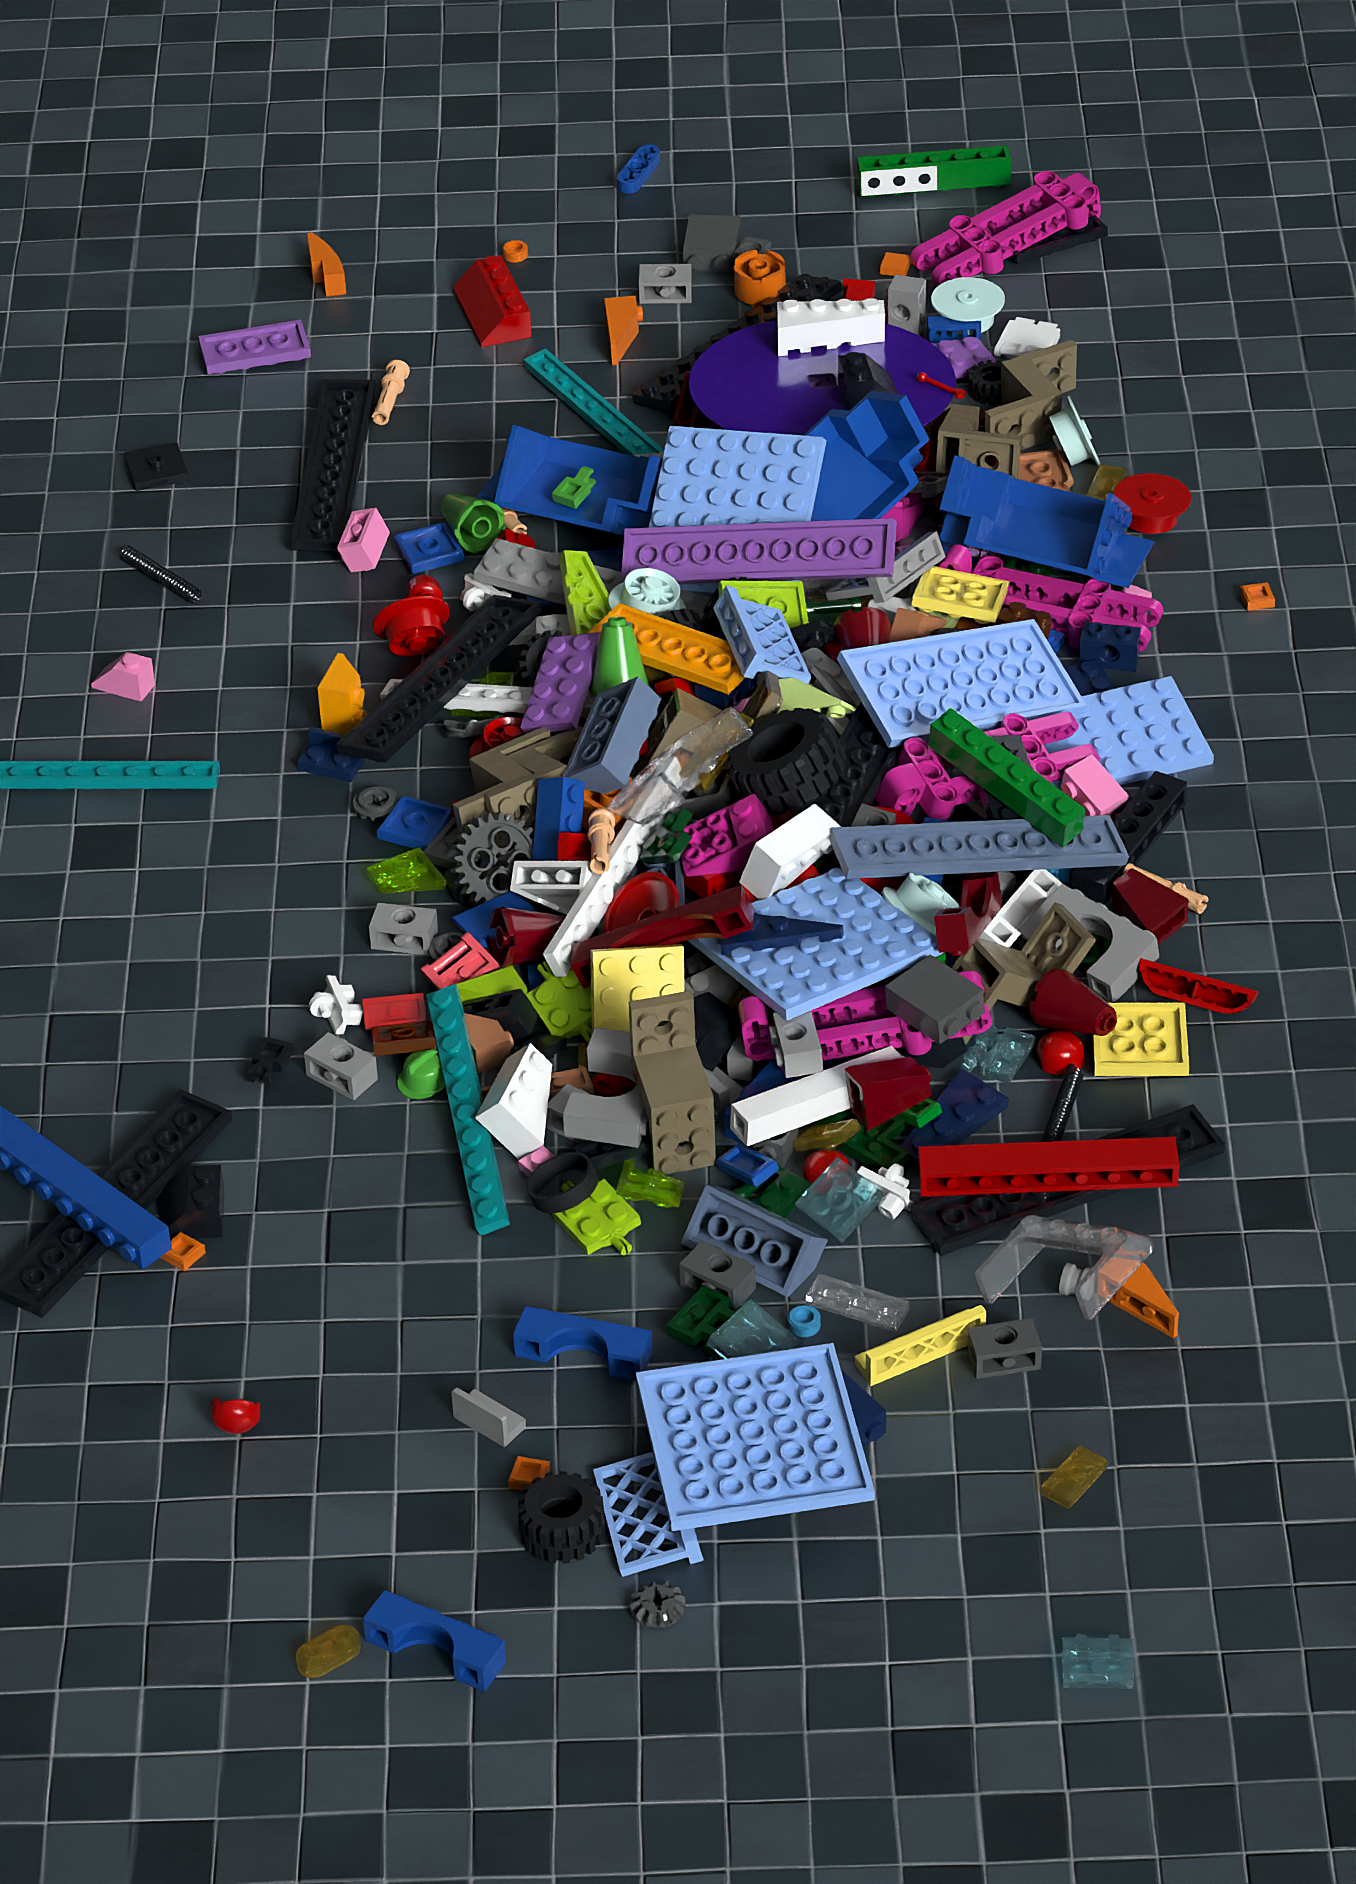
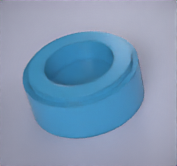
M801 1305L789 1312L788 1328L792 1334L799 1337H810L820 1330L821 1316L816 1308Z

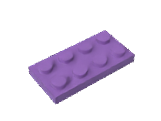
M301 320L198 336L207 374H221L225 371L245 370L256 366L274 365L280 362L311 358L310 346Z
M600 632L550 637L548 639L520 727L525 734L543 726L549 729L550 732L577 729L594 674Z

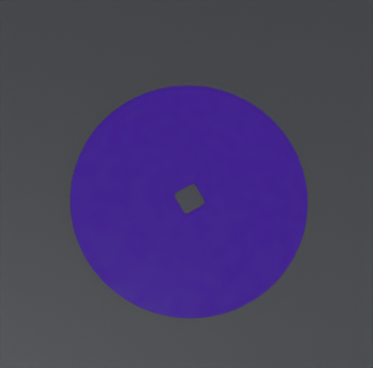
M772 320L736 331L707 348L692 367L689 377V390L698 409L708 419L725 430L803 436L831 409L846 410L838 386V355H846L849 352L865 353L888 371L893 378L897 393L907 396L923 427L932 422L947 408L954 394L930 383L919 382L917 374L925 372L927 377L954 389L956 388V377L950 361L936 346L915 333L885 323L884 342L850 346L847 342H844L835 349L815 346L811 347V352L800 353L799 349L788 350V355L778 356L777 320ZM834 375L837 386L811 388L808 376Z

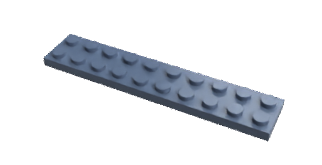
M1110 815L1085 816L1083 831L1063 848L1025 819L832 827L829 837L846 879L908 876L909 873L917 876L1127 865L1129 859L1126 848Z

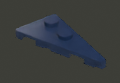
M754 912L753 929L723 939L720 943L721 955H731L732 948L742 946L751 947L752 952L767 948L775 949L800 945V938L819 936L820 942L842 939L844 936L843 925L793 919L785 916L761 915Z

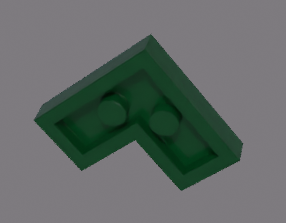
M685 808L666 811L659 820L660 826L655 834L651 835L644 843L643 847L645 850L641 854L640 859L647 865L677 862L692 839L683 830L693 815Z
M895 1116L869 1131L860 1123L840 1141V1150L876 1171H879L881 1167L889 1169L893 1164L904 1166L910 1161V1152L891 1141L905 1129V1120Z

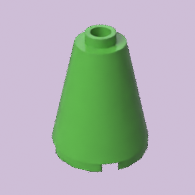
M451 493L441 502L440 510L459 545L466 551L476 554L479 551L488 550L495 537H499L506 528L504 524V511L490 500Z
M610 617L608 622L602 625L591 685V694L594 697H597V694L637 676L649 686L632 623L627 622L625 617Z

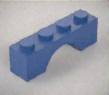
M525 1306L513 1333L516 1357L548 1362L553 1356L567 1350H587L599 1355L606 1362L610 1376L635 1381L636 1372L646 1371L653 1354L652 1332L650 1330Z
M384 1590L363 1617L366 1642L394 1654L406 1647L417 1644H429L440 1647L453 1658L455 1680L483 1692L487 1690L506 1664L505 1642L497 1635L483 1632L462 1620L452 1619L433 1608H426L414 1603L402 1595H395Z

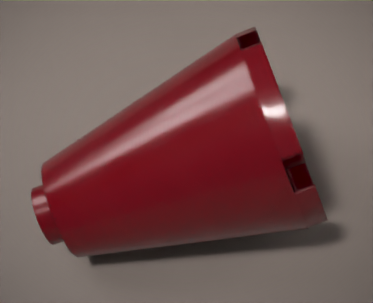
M862 607L861 612L855 613L851 609L841 614L834 623V636L841 651L889 643L891 624L887 614L880 609Z
M509 907L495 908L490 919V929L495 928V938H490L494 959L498 962L499 966L510 967L544 956L545 949L566 916Z
M1057 968L1052 969L1044 974L1036 984L1034 991H1037L1038 994L1035 1002L1032 1000L1030 1002V1013L1033 1021L1041 1027L1096 1036H1105L1115 1028L1117 1024L1115 1009L1070 971Z

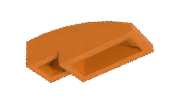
M312 232L307 233L313 283L324 282L326 296L346 294L345 273L338 255L320 237Z

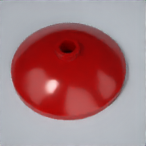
M653 871L644 872L631 878L617 891L607 908L603 926L604 933L679 907V894L676 885L664 874Z

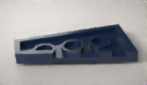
M962 1068L936 1100L941 1105L942 1113L920 1129L915 1127L900 1147L910 1152L909 1163L918 1168V1147L959 1145L1008 1107L1009 1098Z

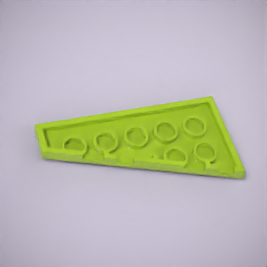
M563 550L559 556L570 634H587L610 612L608 607L609 593L587 552ZM643 664L647 680L649 681L652 675L647 665Z

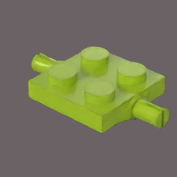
M547 961L542 962L548 972L544 970L541 964L537 966V970L545 981L525 995L551 1035L568 1039L571 1036L581 1034L589 1045L591 1039L589 1036H592L591 987L583 989L572 967L565 977H555Z
M605 1179L598 1182L593 1193L579 1205L563 1212L552 1213L553 1219L587 1255L610 1245H613L623 1256L626 1255V1252L629 1254L632 1250V1245L627 1242L624 1236L632 1229L641 1225L639 1214ZM567 1181V1184L564 1183L561 1191L564 1192L574 1186L573 1182Z

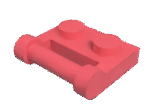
M466 932L460 937L461 941L431 965L426 964L420 971L429 983H432L437 990H440L452 984L456 985L500 969V966L469 932ZM466 951H470L460 960H458L455 964H453L450 968L444 971L441 975H438L441 971H443L446 967H448Z

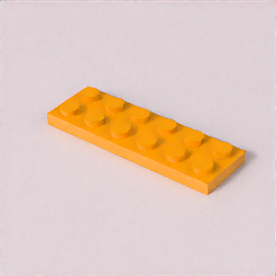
M622 603L617 604L588 632H600L601 634L602 625L608 622V618L625 617L627 622L632 623L643 664L728 695L746 678L741 673L728 641Z

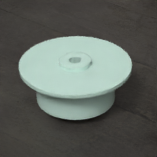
M962 277L948 280L936 287L931 296V303L933 308L942 317L957 321H981L982 333L993 325L994 315L1004 306L1005 295L999 286L988 280ZM957 330V334L962 335V330ZM968 330V335H973V330Z
M1067 396L1068 408L1049 416L1056 435L1052 437L1058 451L1064 449L1071 466L1088 458H1091L1099 466L1101 463L1090 441L1092 439L1084 419H1080L1070 396Z
M641 568L630 572L626 576L625 581L611 591L608 598L610 611L617 604L622 603L659 617L670 611L686 608L684 602L679 597L680 586L677 581L669 574L652 568Z
M909 873L899 889L884 887L882 890V896L890 906L899 908L935 936L934 916L939 909L959 907L957 902L939 884L922 875L914 876L913 873Z

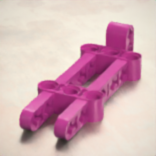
M1051 171L1039 172L1034 177L1033 186L972 218L966 215L953 217L949 222L950 229L914 248L910 255V261L920 271H926L936 266L931 274V279L937 286L948 280L972 277L981 271L986 274H996L1003 269V260L1012 256L1013 251H1021L1065 227L1074 230L1084 228L1088 224V217L1096 215L1099 218L1101 215L1099 189L1081 173H1075L1062 180Z
M961 545L951 546L939 566L941 568L1009 581L1008 592L1002 609L1009 608L1012 602H1021L1026 605V608L1048 612L1051 615V629L1065 633L1069 646L1074 649H1080V638L1084 622H1099L1102 624L1141 627L1140 652L1147 648L1151 639V632L1147 627L1156 626L1164 612L1163 606L1159 601L1111 590L1110 583L1091 579L1086 584L1009 569L1003 567V561L996 556L981 558L975 569L972 570L971 553ZM962 617V618H964V619H966V620H969V621H971V622H973V623H975V624H977V625H981V624H982V623L976 622L973 618Z
M1062 712L1027 721L1020 714L1009 713L1004 717L1000 728L984 732L988 736L1020 735L1032 769L1050 783L1053 780L1063 778L1064 770L1091 754L1099 762L1101 759L1091 744L1050 754L1044 747L1045 744L1067 739L1078 730L1079 724L1071 712ZM916 737L906 740L898 757L897 767L886 773L880 790L875 797L879 806L899 810L909 817L916 803L919 802L929 818L941 820L949 818L955 805L981 799L974 780L967 775L950 779L945 769L955 766L931 749L924 740Z
M906 971L895 974L891 982ZM975 971L958 972L982 988L984 993L980 974ZM886 985L860 989L811 1010L816 1029L895 1015L887 1009ZM758 997L745 998L738 1005L745 1053L749 1059L755 1061L775 1058L774 1048L777 1047V1045H771L768 1028L774 1026L773 1013L775 1011L769 1007L770 1016H768L766 1004ZM984 1004L985 1012L979 1017L980 1019L973 1020L959 1030L956 1035L948 1039L980 1034L987 1031L992 1025L989 1007ZM897 1015L890 1018L816 1030L820 1044H825V1046H821L822 1061L871 1053L889 1046L893 1048L904 1047L905 1051L911 1055H922L931 1049L932 1042H934V1040ZM780 1066L781 1072L785 1075L783 1066Z

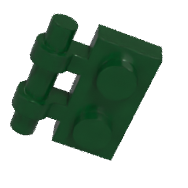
M703 1285L668 1322L666 1333L692 1347L701 1339L706 1341L707 1343L702 1347V1351L705 1355L711 1357L716 1351L723 1350L728 1344V1338L733 1333H738L745 1325L744 1320L750 1313L744 1306H740L736 1311L729 1309L731 1307L730 1297ZM717 1321L723 1323L719 1329L713 1327Z

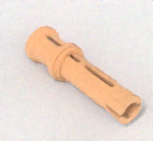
M391 360L386 367L387 374L383 376L381 381L382 392L372 415L373 421L376 424L385 425L388 423L396 397L405 387L404 380L408 378L410 368L404 361Z
M597 809L590 814L588 820V839L591 842L590 868L596 874H603V867L605 872H607L610 866V844L613 842L615 835L613 829L615 817L607 809Z

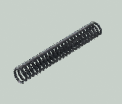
M130 545L122 549L120 559L166 588H169L191 603H195L201 598L202 591L198 587H195Z
M1070 1064L1066 1068L1041 1142L1062 1140L1084 1076L1081 1069L1072 1067L1075 1064Z

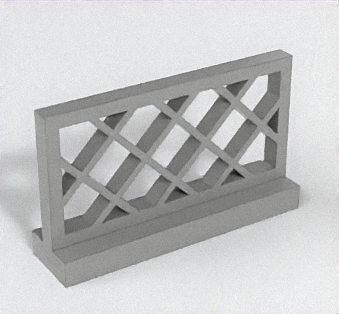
M937 531L928 532L911 545L895 547L893 577L846 578L826 592L828 601L871 594L874 597L875 603L887 601L946 557Z

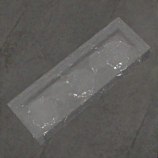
M818 1274L806 1294L807 1305L896 1333L910 1311V1301L822 1274Z

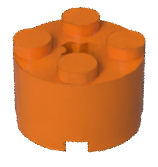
M751 250L740 254L735 259L733 269L734 294L742 302L751 304L753 309L759 306L764 299L778 296V290L786 286L785 261L778 253L766 250V254H758V250Z

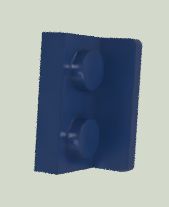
M311 727L308 731L309 744L298 759L297 767L299 771L352 782L365 759L338 753L336 743L345 735Z

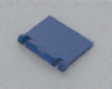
M510 891L452 918L453 922L464 933L469 932L484 949H487L485 940L488 939L490 943V938H495V928L490 929V919L495 908L509 907L537 911L520 894Z

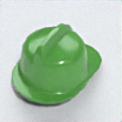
M438 1050L413 1052L405 1059L403 1071L399 1074L397 1080L398 1090L403 1096L421 1100L437 1094L446 1087Z

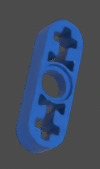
M647 144L637 149L617 175L618 191L631 194L641 188L660 163L659 147Z

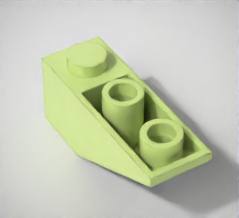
M793 677L778 680L783 702L778 712L772 714L774 716L779 714L780 711L787 709L793 711L794 708H809L831 718H843L845 714L854 713L857 708Z

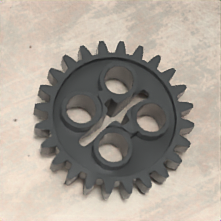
M495 812L494 816L491 813H484L483 819L481 817L472 818L473 825H463L466 834H456L461 843L451 845V848L457 851V856L449 857V860L457 862V866L452 868L450 872L459 873L460 877L454 883L465 885L461 890V894L471 893L470 902H478L480 900L481 905L511 891L513 858L515 855L518 856L520 861H532L534 838L529 836L533 828L522 829L524 820L519 819L514 822L513 814H506L504 817L503 812ZM496 833H499L501 836L499 847L494 842ZM514 842L515 846L508 851ZM476 853L481 857V863L478 867L474 863V855ZM483 871H486V872L483 874V876L481 877V880H480V879H479V875H480ZM495 875L498 876L500 881L499 887L497 889H495L493 886V878Z

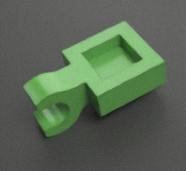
M583 466L574 478L567 476L552 492L553 501L576 509L591 493V488L596 483L595 479L590 478L594 470Z

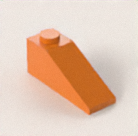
M636 296L604 298L605 320L612 365L619 363L639 333L638 322L643 321L642 306H637Z
M1118 1249L1095 1271L1094 1294L1174 1339L1178 1335V1310L1147 1265L1137 1257Z

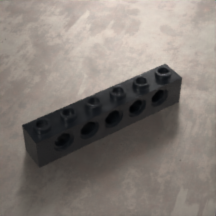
M1155 770L1148 780L1142 782L1137 794L1129 798L1124 810L1120 814L1117 813L1115 815L1113 823L1129 855L1127 864L1131 863L1137 866L1186 805L1187 781ZM1126 865L1072 868L1069 875V881L1072 882L1071 889H1077L1088 899L1105 905L1112 897V884L1114 880L1124 874L1122 872Z

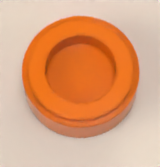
M520 240L506 242L502 247L503 258L508 262H521L528 257L527 244Z

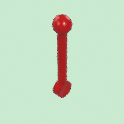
M925 372L917 374L919 382H927L954 394V397L957 399L965 397V390L954 389L929 378Z

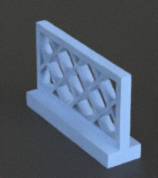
M726 585L713 609L742 675L753 679L757 671L765 673L768 670L778 677H794L808 684L812 677L781 610L741 599L736 588Z
M653 1452L593 1469L597 1486L600 1489L601 1496H603L604 1513L622 1577L687 1557L690 1564L704 1561L695 1528L678 1530L673 1533L670 1532L669 1519L662 1528L650 1524L658 1513L668 1517L666 1507H664L663 1493L655 1503L644 1499L651 1488L662 1492L660 1482L657 1481L659 1478L657 1468L653 1470L648 1478L637 1474L641 1467L655 1463ZM614 1475L623 1477L616 1487L605 1484L603 1480ZM631 1480L642 1484L636 1495L624 1491ZM618 1498L630 1502L623 1512L611 1508ZM638 1505L649 1509L643 1520L631 1516ZM625 1523L637 1527L629 1538L618 1534ZM644 1531L657 1535L649 1546L638 1542ZM664 1539L676 1542L678 1548L665 1552L658 1550ZM632 1548L643 1552L640 1559L625 1563L624 1559Z

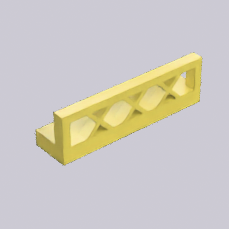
M982 1305L972 1309L968 1308L855 1355L854 1364L869 1385L873 1386L968 1346V1328L986 1325V1310Z

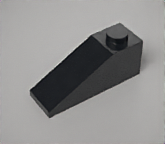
M521 988L462 1002L464 1013L497 1020L504 1031L508 1030L512 1039H523L529 1036L539 1017V1014Z

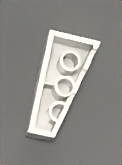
M869 298L864 301H851L849 299L824 301L815 299L806 302H798L796 300L777 302L778 356L788 355V350L799 349L800 353L811 352V347L815 346L835 349L844 342H847L850 346L884 342V300Z

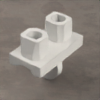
M472 573L465 574V588L461 593L460 600L463 601V606L469 611L478 610L493 595L511 597V594L505 590L499 591L493 585L475 581Z
M327 975L325 979L327 982L326 990L323 993L316 992L314 994V997L309 1002V1009L314 1016L328 1018L335 1034H344L346 1025H360L363 1009L360 1004H352L354 1000L352 985H339L336 976Z
M893 1164L889 1169L881 1167L878 1174L863 1166L860 1167L856 1173L860 1182L853 1193L857 1202L870 1206L876 1196L883 1198L878 1205V1209L884 1216L892 1220L903 1209L911 1211V1206L915 1203L909 1199L910 1191L906 1188L909 1180L903 1177V1166Z

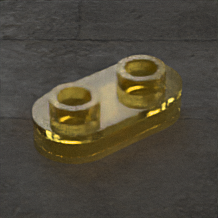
M339 1625L303 1644L296 1652L298 1671L303 1676L317 1678L353 1659L361 1650L359 1632L352 1626Z

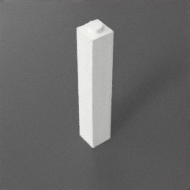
M892 1046L823 1070V1072L812 1074L731 1104L730 1129L746 1146H750L850 1109L845 1068L853 1065L905 1057L901 1056Z

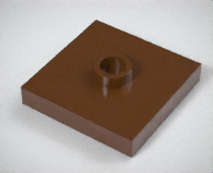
M431 1021L371 1028L375 1056L437 1049L433 1023Z

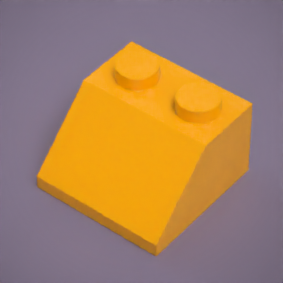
M337 653L317 688L321 727L325 731L346 735L367 715L366 711H363L365 692L361 688L360 675L344 654Z

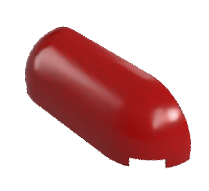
M1140 959L1139 970L1144 983L1150 991L1165 998L1222 1014H1236L1249 1008L1259 993L1256 990L1146 959Z

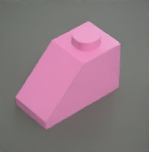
M126 652L107 665L91 683L93 689L142 702L155 686L152 659Z

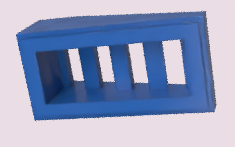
M927 316V340L930 343H938L942 340H960L965 337H976L981 341V321H957L942 316ZM957 330H962V335H957ZM968 330H973V336H968Z

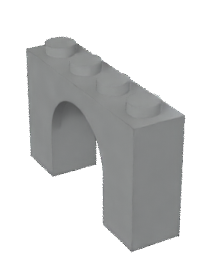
M1061 884L1017 929L1021 933L1017 940L1019 949L1022 950L1054 902L1062 904L1089 933L1098 934L1111 942L1109 949L1086 973L1089 988L1110 1003H1115L1140 978L1139 964L1141 958L1155 962L1160 957L1157 938L1152 932L1142 930L1132 924L1128 918L1116 915L1109 911L1102 903H1095L1085 897L1081 891L1071 889L1064 884ZM1061 938L1055 945L1056 949L1062 944Z
M595 1027L587 1047L588 1071L623 1076L635 1082L632 1073L630 1032ZM637 1086L630 1092L616 1097L570 1093L563 1113L565 1137L639 1148L642 1136L648 1135L649 1121Z

